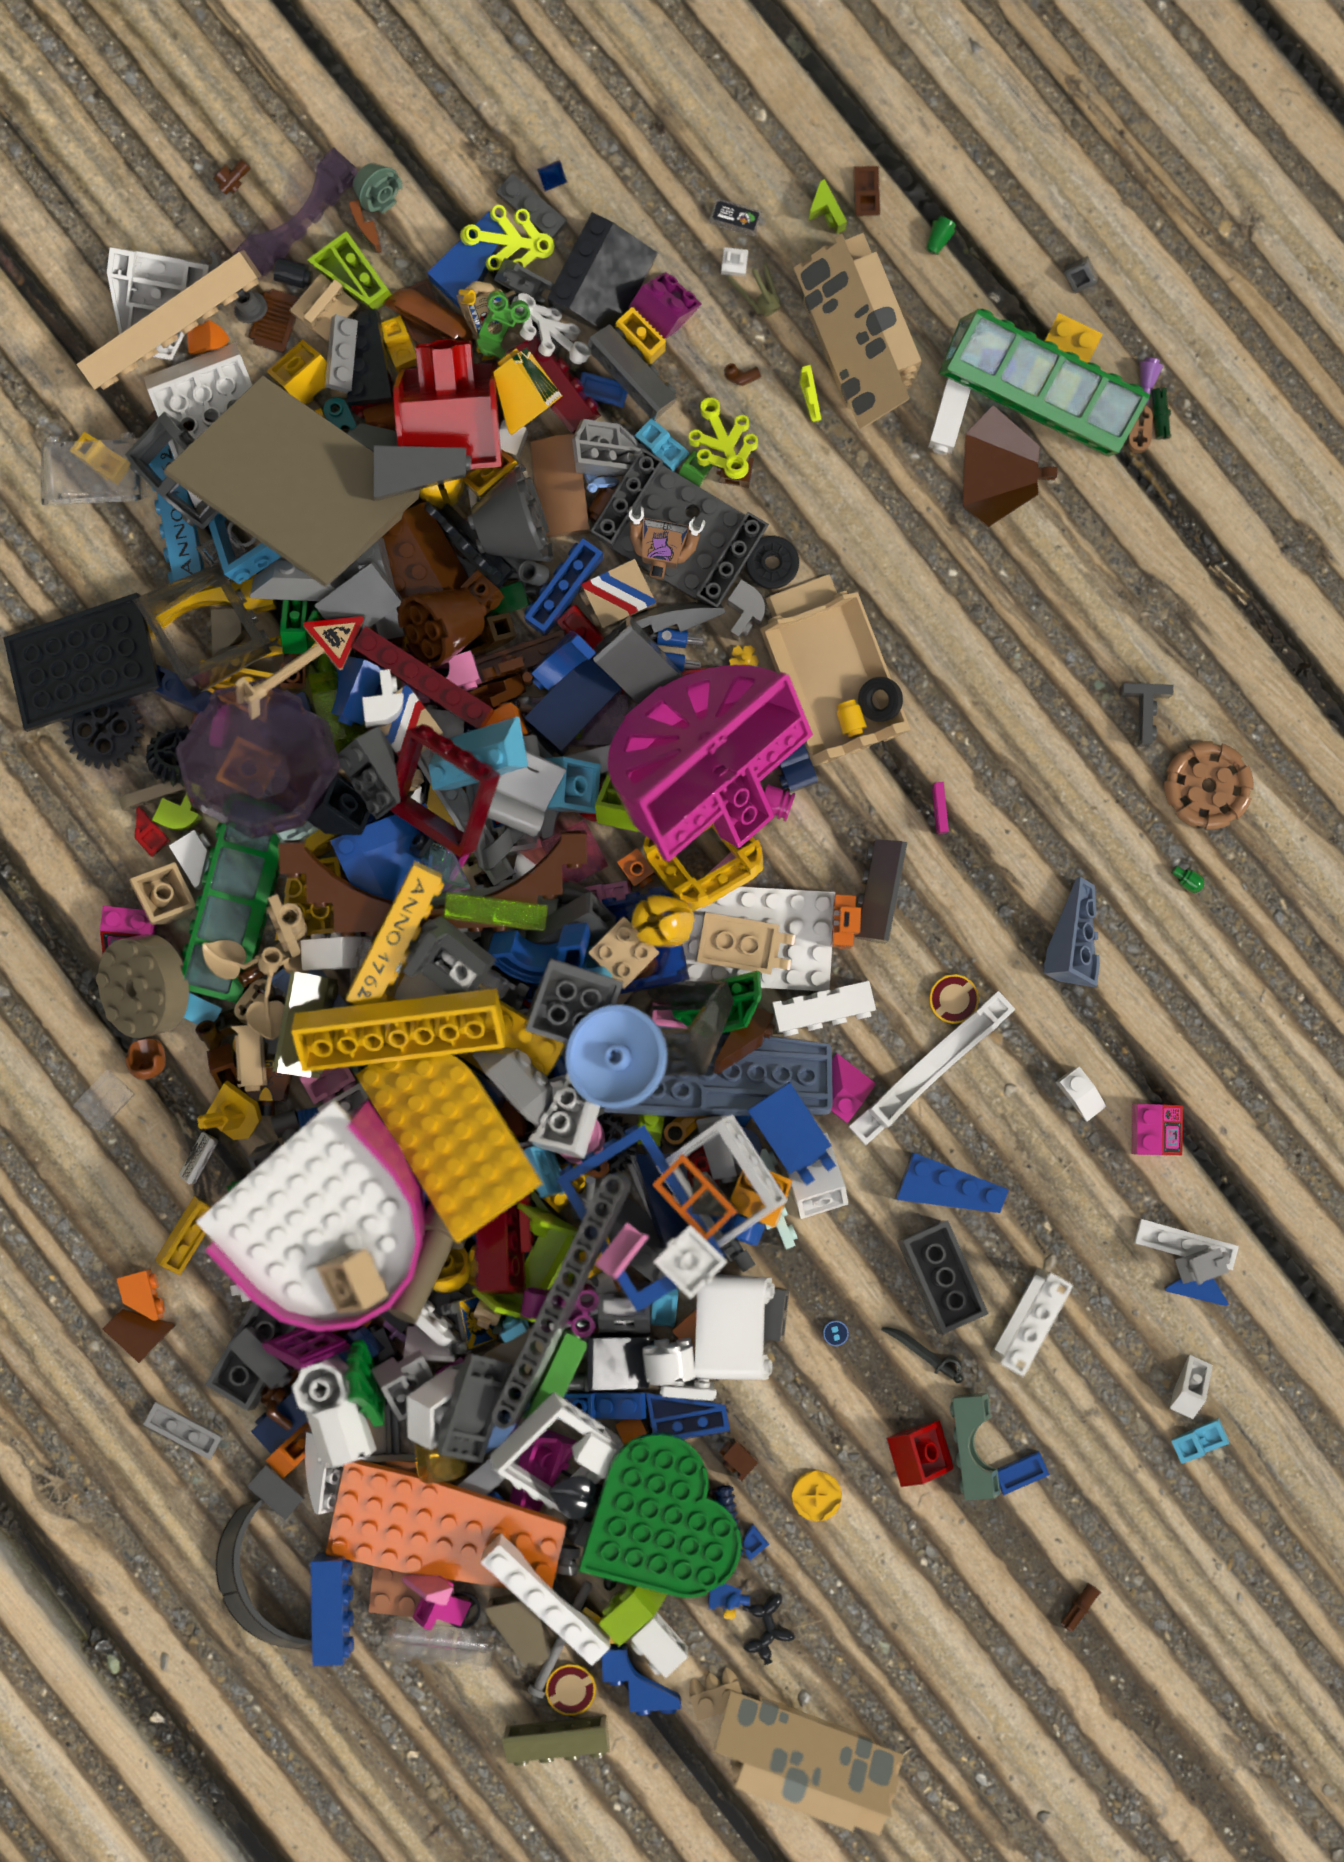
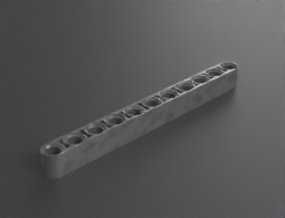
M616 1173L608 1175L602 1180L493 1410L492 1421L498 1428L506 1429L521 1420L630 1190V1180L625 1174ZM613 1179H616L620 1184L618 1192L612 1189L611 1183ZM603 1202L609 1207L607 1215L601 1212L600 1207ZM591 1226L596 1227L598 1230L597 1238L591 1236ZM580 1249H583L586 1252V1261H582L580 1259ZM569 1272H572L575 1275V1284L569 1282ZM558 1295H561L565 1299L564 1307H561L558 1304ZM547 1318H550L551 1320H553V1322H554V1329H553V1330H550V1329L547 1327V1324H546ZM536 1341H539V1342L542 1343V1345H543V1352H542V1353H540L539 1351H537V1349H536ZM525 1364L531 1366L533 1371L531 1376L526 1373ZM515 1386L521 1390V1398L515 1395ZM504 1409L509 1411L511 1415L510 1421L505 1419Z

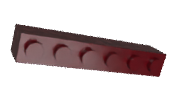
M367 626L364 627L352 646L357 653L385 670L390 669L391 675L408 684L411 688L475 729L485 727L495 712L492 707Z

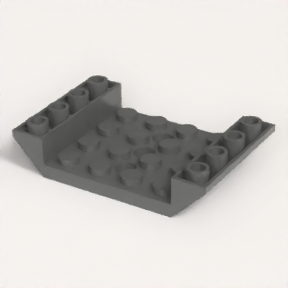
M642 448L593 526L591 533L611 550L627 560L635 559L639 567L650 573L651 564L642 562V557L636 554L630 540V522L632 521L629 517L630 507L632 506V513L634 515L641 514L642 506L644 508L643 518L689 526L691 518L687 517L685 513L687 508L696 507L700 514L695 518L694 525L701 527L702 521L705 520L706 522L703 530L700 532L696 550L684 563H678L677 568L666 567L662 581L695 601L718 608L769 524L750 512H747L746 515L663 466L662 459Z

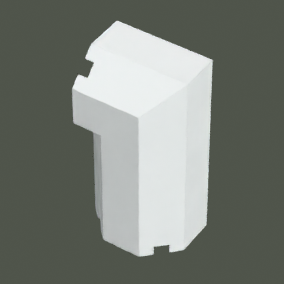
M338 1355L301 1369L299 1377L292 1387L298 1407L306 1412L323 1469L329 1466L334 1468L359 1460L360 1453L363 1452L366 1457L376 1450L367 1418L363 1412H359V1405L357 1403H349L347 1400V1394L350 1392L349 1381L346 1379V1370L349 1366Z

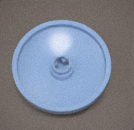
M624 1005L601 1007L585 1016L572 1032L566 1050V1068L574 1088L589 1102L609 1109H624L645 1100L659 1085L667 1063L666 1043L657 1024L645 1013Z

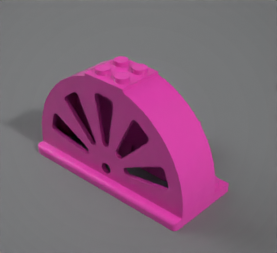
M750 665L713 667L688 674L663 687L659 686L625 715L624 721L615 733L609 748L608 772L633 825L641 833L654 841L662 859L669 862L712 823H714L720 838L740 848L774 818V814L760 781L813 736V733L788 674L784 672L778 674L769 669Z

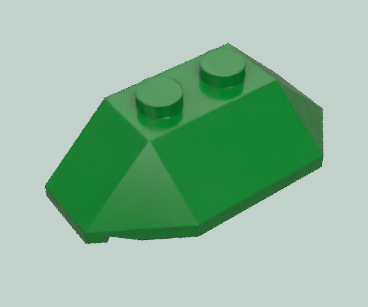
M753 971L671 992L672 1016L703 1038L747 1028L762 997L760 972Z

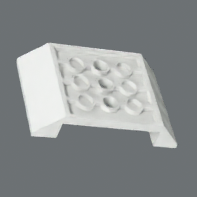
M236 342L144 377L157 416L159 417L165 411L182 424L187 421H193L195 427L188 432L195 440L214 423L205 420L208 413L216 412L219 418L252 386ZM173 438L168 442L174 459H176L184 449ZM188 491L196 508L202 500Z

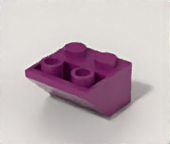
M665 272L642 285L629 308L635 307V311H638V314H642V318H645V321H649V325H652V328H655V331L659 332L663 339H666L676 333L700 308L702 303L696 299L692 292L687 291L680 285L674 276Z

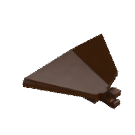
M994 405L965 434L963 468V508L988 528L1038 496V480L1055 481L1058 468H1038L1040 445Z

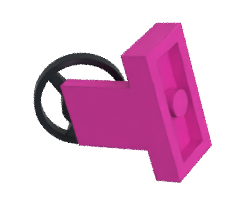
M439 1576L453 1587L454 1584L449 1579ZM458 1592L450 1595L446 1605L427 1601L422 1597L412 1618L422 1628L432 1631L437 1619L448 1622L456 1628L465 1629L477 1622L481 1608L477 1598L468 1592ZM465 1595L472 1598L473 1601L470 1602L457 1596ZM476 1604L478 1609L477 1616L473 1622L466 1625L465 1619L470 1614V1608Z

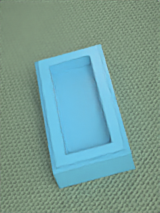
M674 1289L652 1303L651 1325L675 1327L679 1289Z

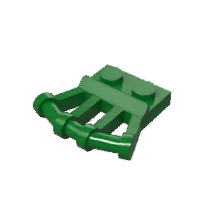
M356 1339L352 1342L351 1354L347 1356L349 1368L346 1370V1379L349 1381L350 1392L347 1394V1400L349 1403H357L359 1405V1412H363L365 1417L370 1419L374 1427L384 1425L386 1397L371 1369L375 1368L367 1344L361 1339Z

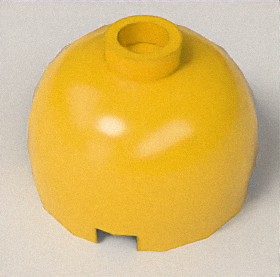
M464 1247L458 1250L451 1249L435 1282L434 1291L444 1294L453 1293L467 1283L471 1274V1261Z

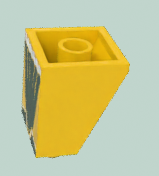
M527 347L520 352L516 348L497 362L500 367L493 372L510 435H513L562 397V394Z

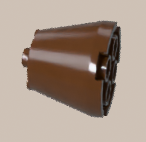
M466 587L416 593L404 598L398 609L399 627L404 628L409 641L406 647L414 658L428 667L446 664L482 634L484 616L487 614L485 605L482 602H478Z

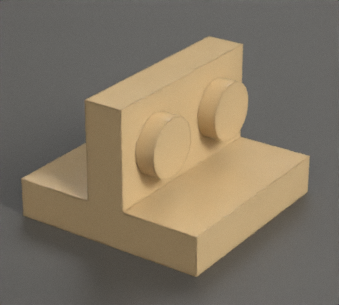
M320 273L290 309V313L329 344L331 317L337 314L350 318L353 315V311L359 308V304L343 291V286L338 281L334 280L331 282Z

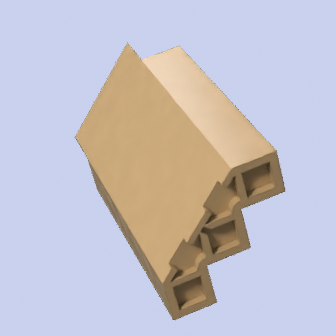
M825 575L765 599L772 618L768 620V625L760 628L776 672L778 674L784 672L790 676L813 733V736L804 743L813 767L835 761L837 758L849 753L853 754L867 749L881 741L891 740L911 730L903 708H901L894 718L884 722L872 721L863 714L867 728L863 729L864 734L849 738V735H843L836 714L838 711L837 705L854 699L858 705V695L861 687L872 678L886 677L891 679L858 592L848 594L847 591L837 593L831 576ZM877 690L873 694L872 702L874 706L878 709H884L888 705L889 697L885 691Z

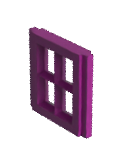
M301 1327L262 1343V1348L297 1369H304L349 1350L350 1344L327 1330L315 1331ZM310 1337H314L313 1339H311V1340H309V1341H304L305 1339H308V1338H310ZM324 1343L327 1344V1345H325V1346H323V1347H320V1348H317V1347H316V1346H319V1345L324 1344ZM293 1344L296 1345L292 1348L285 1349L286 1347L291 1346ZM304 1351H307V1352H308V1353L303 1354V1355H301V1356L297 1355V1354H300V1353H302V1352H304Z

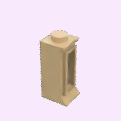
M249 1025L231 1026L238 1033V1035H235L237 1075L238 1081H241V1084L237 1085L238 1087H245V1092L260 1091V1086L267 1085L264 1037L253 1031Z

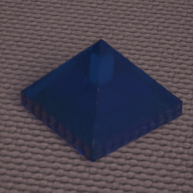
M560 160L537 169L545 192L567 183Z

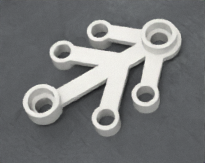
M520 293L514 297L512 303L522 300L528 304L530 309V317L522 323L523 327L520 330L522 338L526 340L534 338L537 330L532 324L533 320L538 325L541 338L538 350L542 355L549 357L555 350V345L551 340L552 336L569 351V358L573 363L582 364L587 361L591 354V349L588 345L579 341L573 344L570 341L577 339L580 329L574 324L559 322L562 313L558 309L536 305L534 298L525 293ZM517 307L515 312H521L523 307Z

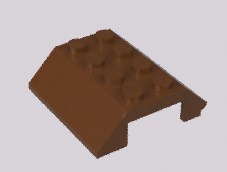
M426 502L406 509L403 512L402 519L382 536L386 545L394 586L403 599L416 593L461 589V586L469 579L439 522L424 509Z

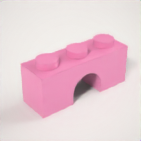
M471 651L458 654L448 661L450 670L446 678L465 691L474 690L477 688V684L482 683ZM411 688L422 704H430V699Z

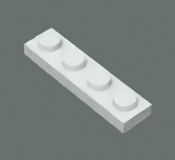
M1144 1219L1139 1220L1134 1239L1136 1244L1182 1257L1208 1248L1212 1250L1221 1248V1251L1227 1252L1230 1257V1263L1226 1265L1232 1271L1239 1248L1237 1245Z

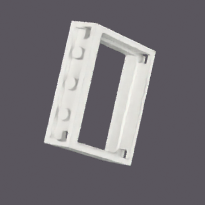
M733 1115L721 1119L665 1159L668 1165L671 1166L681 1154L687 1157L720 1133L765 1204L764 1208L722 1236L719 1229L712 1235L719 1247L724 1246L788 1202ZM678 1166L673 1173L690 1199L695 1194V1191ZM673 1193V1197L680 1204L675 1194ZM698 1198L693 1205L710 1230L715 1223Z
M1038 1267L990 1356L1000 1364L1024 1377L1073 1285ZM1060 1285L1066 1288L1064 1294L1057 1291ZM1019 1360L1025 1362L1023 1369L1016 1365Z
M553 1392L490 1455V1458L494 1465L492 1469L499 1474L500 1478H507L517 1489L523 1488L534 1500L540 1499L550 1510L554 1508L562 1513L549 1494L551 1486L516 1465L513 1461L557 1418H560L585 1436L590 1432L618 1450L624 1444L620 1436ZM583 1465L571 1476H584L591 1479L595 1484L602 1479L601 1476Z

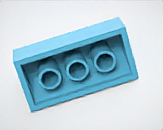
M513 717L449 738L455 745L469 751L481 762L489 764L493 770L501 775L528 767L519 717ZM434 753L428 765L433 790H454L479 782L436 753Z

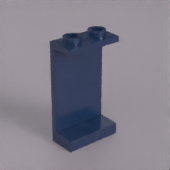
M592 657L580 663L563 677L525 717V724L562 757L568 751V744L615 695L619 697L622 694V688Z

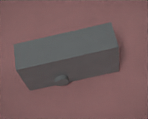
M948 1220L937 1222L897 1240L937 1334H946L989 1314Z
M253 1301L228 1346L246 1327H253L266 1341L301 1327L281 1322ZM227 1346L205 1385L246 1411L255 1410L261 1401V1392L266 1384Z

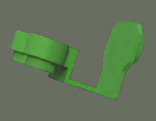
M493 291L487 298L490 310L478 333L479 339H476V344L483 355L488 357L496 356L502 359L506 356L505 353L507 351L502 348L501 342L509 326L514 328L516 322L523 323L527 321L530 317V309L528 304L522 300L514 301L509 306L507 297L503 292ZM496 297L501 298L498 303H494L493 299ZM517 307H523L521 312H515ZM499 321L502 324L501 331L496 334L490 333L488 331L490 322Z

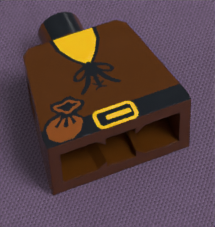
M265 1060L267 1085L260 1086V1091L247 1092V1095L254 1100H260L262 1116H275V1101H287L292 1074L274 1072V1061Z

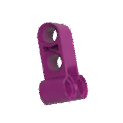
M585 1283L567 1321V1324H571L574 1334L579 1337L589 1336L593 1332L594 1320L591 1311L596 1309L599 1302L595 1287L588 1283ZM525 1288L520 1312L521 1316L537 1319L550 1290ZM585 1293L593 1295L592 1299L588 1302H582L579 1299ZM558 1295L557 1302L561 1307H564L565 1299ZM580 1318L589 1320L588 1324L583 1327L577 1326L576 1321Z

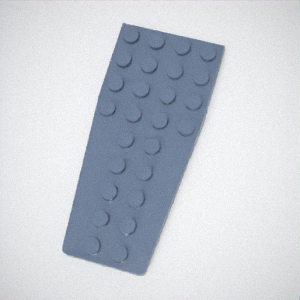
M657 1025L664 1036L667 1048L666 1068L659 1085L650 1096L634 1106L624 1109L604 1108V1112L677 1117L750 1116L747 1111L749 1108L790 1082L811 1115L829 1114L833 1105L832 1048L829 1044L779 1037L765 1038L761 1047L721 1073L716 1074L714 1073L715 1061L730 1032L703 1038L691 1029Z

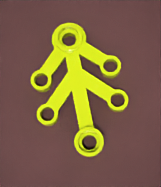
M502 205L494 206L490 210V217L498 222L507 235L480 231L479 227L473 224L465 226L460 232V239L467 246H473L479 241L506 245L496 255L486 259V267L490 271L498 270L504 258L510 257L519 248L530 249L520 259L513 260V262L519 263L524 268L536 257L544 259L549 257L554 251L553 239L549 235L539 233L529 220V212L525 209L516 211L513 219L516 224L523 227L530 239L520 236L506 217V209ZM495 209L501 211L502 215L500 218L495 215ZM519 213H523L525 215L524 221L519 220ZM470 230L476 233L475 239L470 238ZM541 241L546 244L545 250H542L539 246ZM491 259H495L497 261L496 268L491 266Z
M706 398L700 405L701 415L710 421L717 439L703 434L700 430H692L688 435L689 444L693 447L704 445L721 451L726 458L711 454V451L708 449H701L697 453V462L701 466L712 464L721 467L729 478H743L749 470L746 460L750 452L757 449L758 438L754 434H747L743 438V446L737 455L733 448L742 432L749 429V418L746 415H738L735 418L734 427L729 436H727L719 418V401L715 398ZM739 422H745L746 424L740 425V424H738V423H739ZM693 437H699L698 440H694V439H692V438H693ZM748 441H753L754 443H753V444H748L747 442H748ZM702 456H707L708 458H707V459H702L701 457H702Z

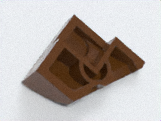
M518 673L477 686L476 689L467 692L490 707H495L525 693L526 689L521 674Z
M122 1309L102 1330L138 1363H141L176 1325L162 1320L153 1321L144 1315Z

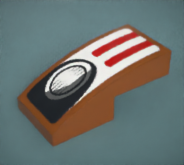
M359 200L350 201V209L360 233L372 249L377 253L382 252L374 220L365 222Z

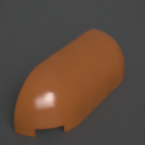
M398 289L392 292L383 304L443 339L471 340L473 345V333L464 316L415 289Z

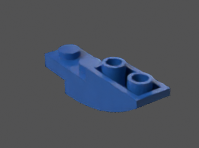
M583 1391L568 1392L563 1397L593 1419L646 1418L645 1392L589 1391V1393H585Z

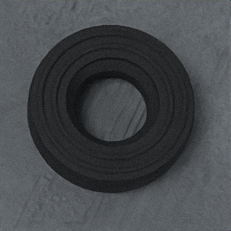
M876 677L868 680L861 687L858 695V704L862 713L868 719L884 722L891 720L900 712L903 704V694L898 684L886 677ZM877 690H883L888 694L889 702L884 709L876 708L872 702L873 694Z

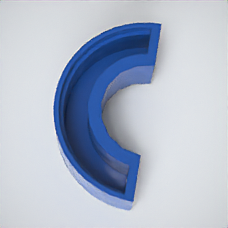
M587 922L563 925L559 942L550 945L530 942L522 937L517 930L496 932L493 934L488 953L496 958L494 964L506 974L521 981L539 984L550 958L582 968L590 940V930Z

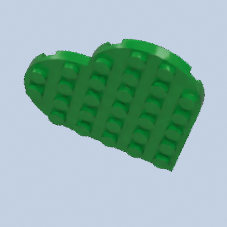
M657 1432L638 1436L626 1443L617 1452L607 1471L578 1566L579 1572L681 1598H696L707 1595V1592L727 1582L734 1573L740 1559V1531L730 1512L716 1500L707 1497V1470L702 1458L692 1445L678 1436Z

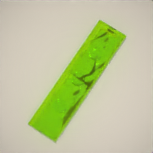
M447 892L443 918L545 931L548 905Z

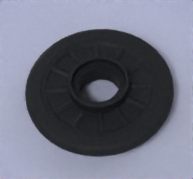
M765 536L759 540L745 563L746 570L750 578L757 585L767 589L781 588L795 578L799 569V556L795 547L785 538ZM769 556H775L779 560V565L771 569L767 567L765 560Z

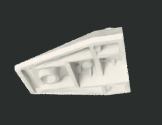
M110 247L107 276L119 335L208 274L209 265L180 258ZM182 331L176 334L179 339L168 347L163 348L162 345L157 347L156 349L159 353L153 357L173 360L185 334Z

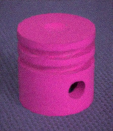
M767 784L764 793L774 817L778 816L777 819L779 820L784 818L783 821L786 822L795 793L791 795L789 794L790 791L785 793L783 792L784 789Z

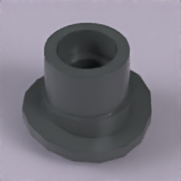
M243 289L237 292L239 298L234 300V313L240 322H256L266 314L268 309L267 302L262 295L251 290L244 292Z

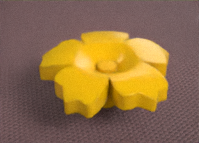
M737 645L733 647L732 656L734 658H731L729 663L730 665L758 666L759 660L757 655H753L755 648L752 645L744 646L743 650Z

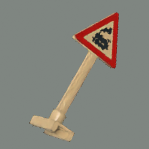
M364 617L305 622L303 624L305 630L317 644L261 683L258 682L251 687L244 677L235 682L238 704L248 703L249 717L253 720L260 715V699L265 697L268 691L323 653L329 657L339 670H342L364 622Z

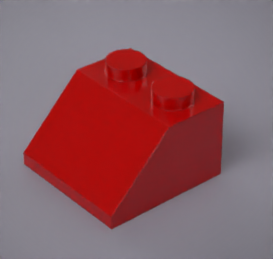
M940 1420L900 1431L887 1438L901 1487L925 1484L954 1469Z

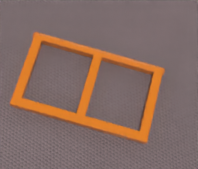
M683 1154L653 1184L657 1191L706 1241L732 1215L737 1213L733 1206ZM682 1162L703 1184L683 1206L661 1185ZM707 1189L728 1210L708 1232L686 1211Z

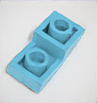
M189 992L188 1006L183 1018L197 1025L205 1020L214 1022L222 1008Z

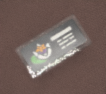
M716 198L709 223L756 237L763 211Z

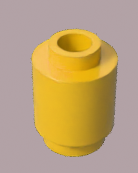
M849 700L838 704L836 714L843 735H849V738H854L864 734L863 729L867 728L860 705H857L856 700Z

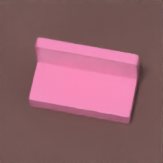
M627 1223L595 1265L616 1281L649 1236L645 1233L642 1235Z

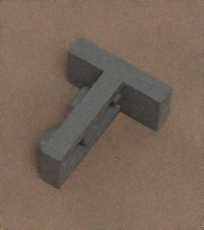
M1123 683L1120 686L1119 697L1139 698L1138 746L1148 747L1152 744L1153 740H1156L1157 727L1153 725V716L1157 714V701H1153V698L1169 699L1173 695L1174 685Z

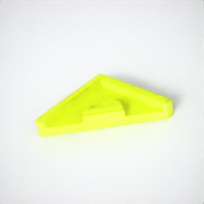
M807 365L801 369L799 383L811 421L817 422L821 420V414L811 365Z

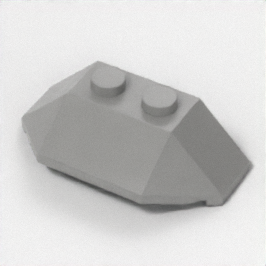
M582 419L572 438L576 473L611 477L625 476L641 449L647 450L625 428L616 423Z
M280 557L253 578L250 597L255 599L320 601L343 584L345 580L340 574L327 587H324L289 561Z
M517 1048L475 1051L472 1056L478 1060V1064L518 1111L530 1122L534 1123V1126L538 1129L543 1114L547 1113L552 1105V1086L549 1084L546 1075L538 1071L532 1065L529 1056Z

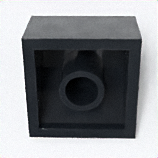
M335 772L318 788L305 820L325 834L361 835L371 813L368 811L366 803L360 794L353 788L352 783Z

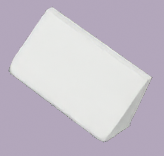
M591 1432L572 1446L576 1462L604 1479L606 1478L610 1463L619 1451Z

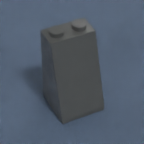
M628 616L593 648L596 652L593 655V660L638 704L659 686L663 687L685 676L631 616Z

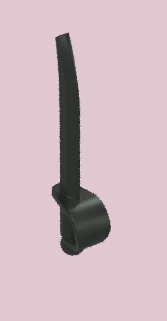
M881 1328L883 1332L896 1338L935 1367V1374L941 1371L950 1379L953 1378L955 1383L963 1381V1376L959 1374L961 1362L958 1357L949 1355L941 1360L908 1334L894 1328ZM951 1361L956 1363L958 1366V1370L956 1371L946 1362Z

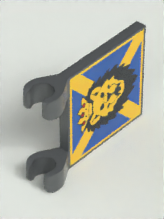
M475 1294L441 1305L442 1315L457 1313L462 1342L449 1345L450 1355L464 1354L469 1350L499 1340L498 1334H492L493 1325L490 1324L487 1330L476 1325L478 1319L473 1317V1314L480 1299Z

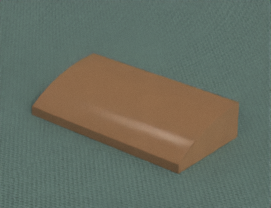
M575 433L552 436L530 442L535 489L549 532L546 533L547 538L590 534L583 473H576L572 443Z

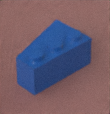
M646 1393L653 1433H668L685 1440L730 1432L726 1405Z

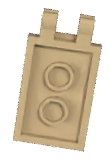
M705 912L696 962L747 971H759L765 974H771L772 967L790 970L791 960L777 958L780 943L794 945L796 935L779 933L780 925Z

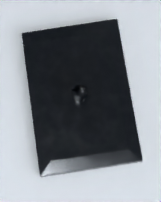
M134 593L3 638L23 729L27 732L162 688L142 599L139 593Z

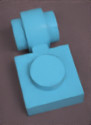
M507 1315L506 1320L503 1321L504 1329H502L500 1336L505 1344L528 1330L527 1320Z

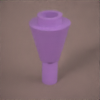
M1145 357V361H1139L1140 386L1144 392L1150 394L1163 365L1159 364V359Z

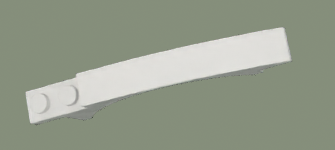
M997 991L890 1087L849 1126V1129L864 1145H867L884 1128L893 1124L954 1063L994 1031L1015 1008Z

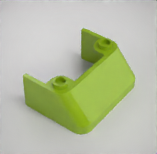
M519 1203L517 1208L531 1218V1232L539 1236L525 1261L526 1288L551 1290L579 1229L547 1211ZM569 1272L568 1274V1280L570 1283L575 1276L572 1272ZM474 1288L472 1291L494 1312L531 1322L536 1321V1319L526 1318L520 1314L523 1294H486L479 1292L478 1288Z

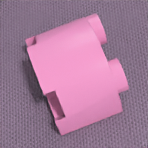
M350 1067L325 1069L320 1078L304 1076L300 1078L314 1105L320 1102L325 1104L337 1097L336 1094L343 1090L345 1092L357 1085V1080Z

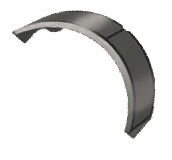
M258 1498L245 1503L230 1518L222 1533L217 1549L216 1578L219 1591L223 1595V1602L236 1622L248 1633L263 1642L292 1649L312 1646V1636L301 1639L291 1636L289 1631L284 1628H275L259 1614L251 1602L241 1575L240 1551L249 1522L265 1502Z

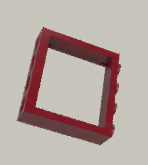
M421 724L408 729L396 766L401 802L390 811L460 858L476 851L501 774L493 770L489 764L475 758L469 751L455 745L451 739L435 732L428 725ZM423 745L480 782L464 832L408 796Z

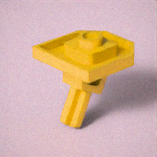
M227 1080L221 1087L207 1113L200 1115L197 1120L200 1129L216 1127L231 1139L240 1140L249 1139L262 1120V1115L258 1102Z

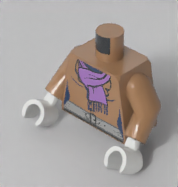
M632 506L629 509V517L632 520L630 522V540L636 554L642 557V562L651 564L649 577L659 580L664 579L666 567L677 568L678 563H684L695 552L700 532L706 524L705 520L702 521L701 527H696L694 525V516L689 526L643 518L644 508L642 506L641 514L639 515L632 513Z

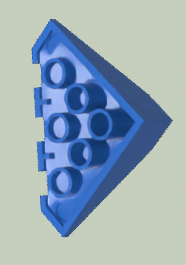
M396 814L366 825L361 835H342L331 840V844L349 882L362 890L389 900H395L414 860L421 864L423 863L422 858L420 859L409 850L413 838L421 831Z

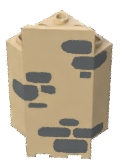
M864 233L846 240L843 234H840L835 238L836 244L823 246L811 255L812 260L799 263L794 267V271L804 293V306L847 409L851 408L859 429H862L910 399L907 389L913 386L922 361L877 252H871Z

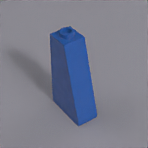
M490 211L475 224L479 227L480 231L507 235L498 222L490 217ZM473 230L469 231L470 238L475 239L476 233ZM460 239L427 272L429 281L461 310L456 296L459 294V289H465L473 281L483 282L489 272L486 267V259L496 255L503 245L479 241L473 246H467ZM491 259V266L493 265L495 259Z

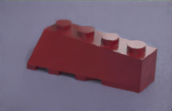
M534 336L532 340H527L505 353L506 355L516 348L519 352L526 347L562 394V397L550 407L571 433H575L580 420H597L601 416L597 411L599 407L595 400L585 395L582 391L584 389L583 384L578 378H573L568 372L570 368L565 360L561 357L558 358L554 352L549 357L539 352L540 337Z

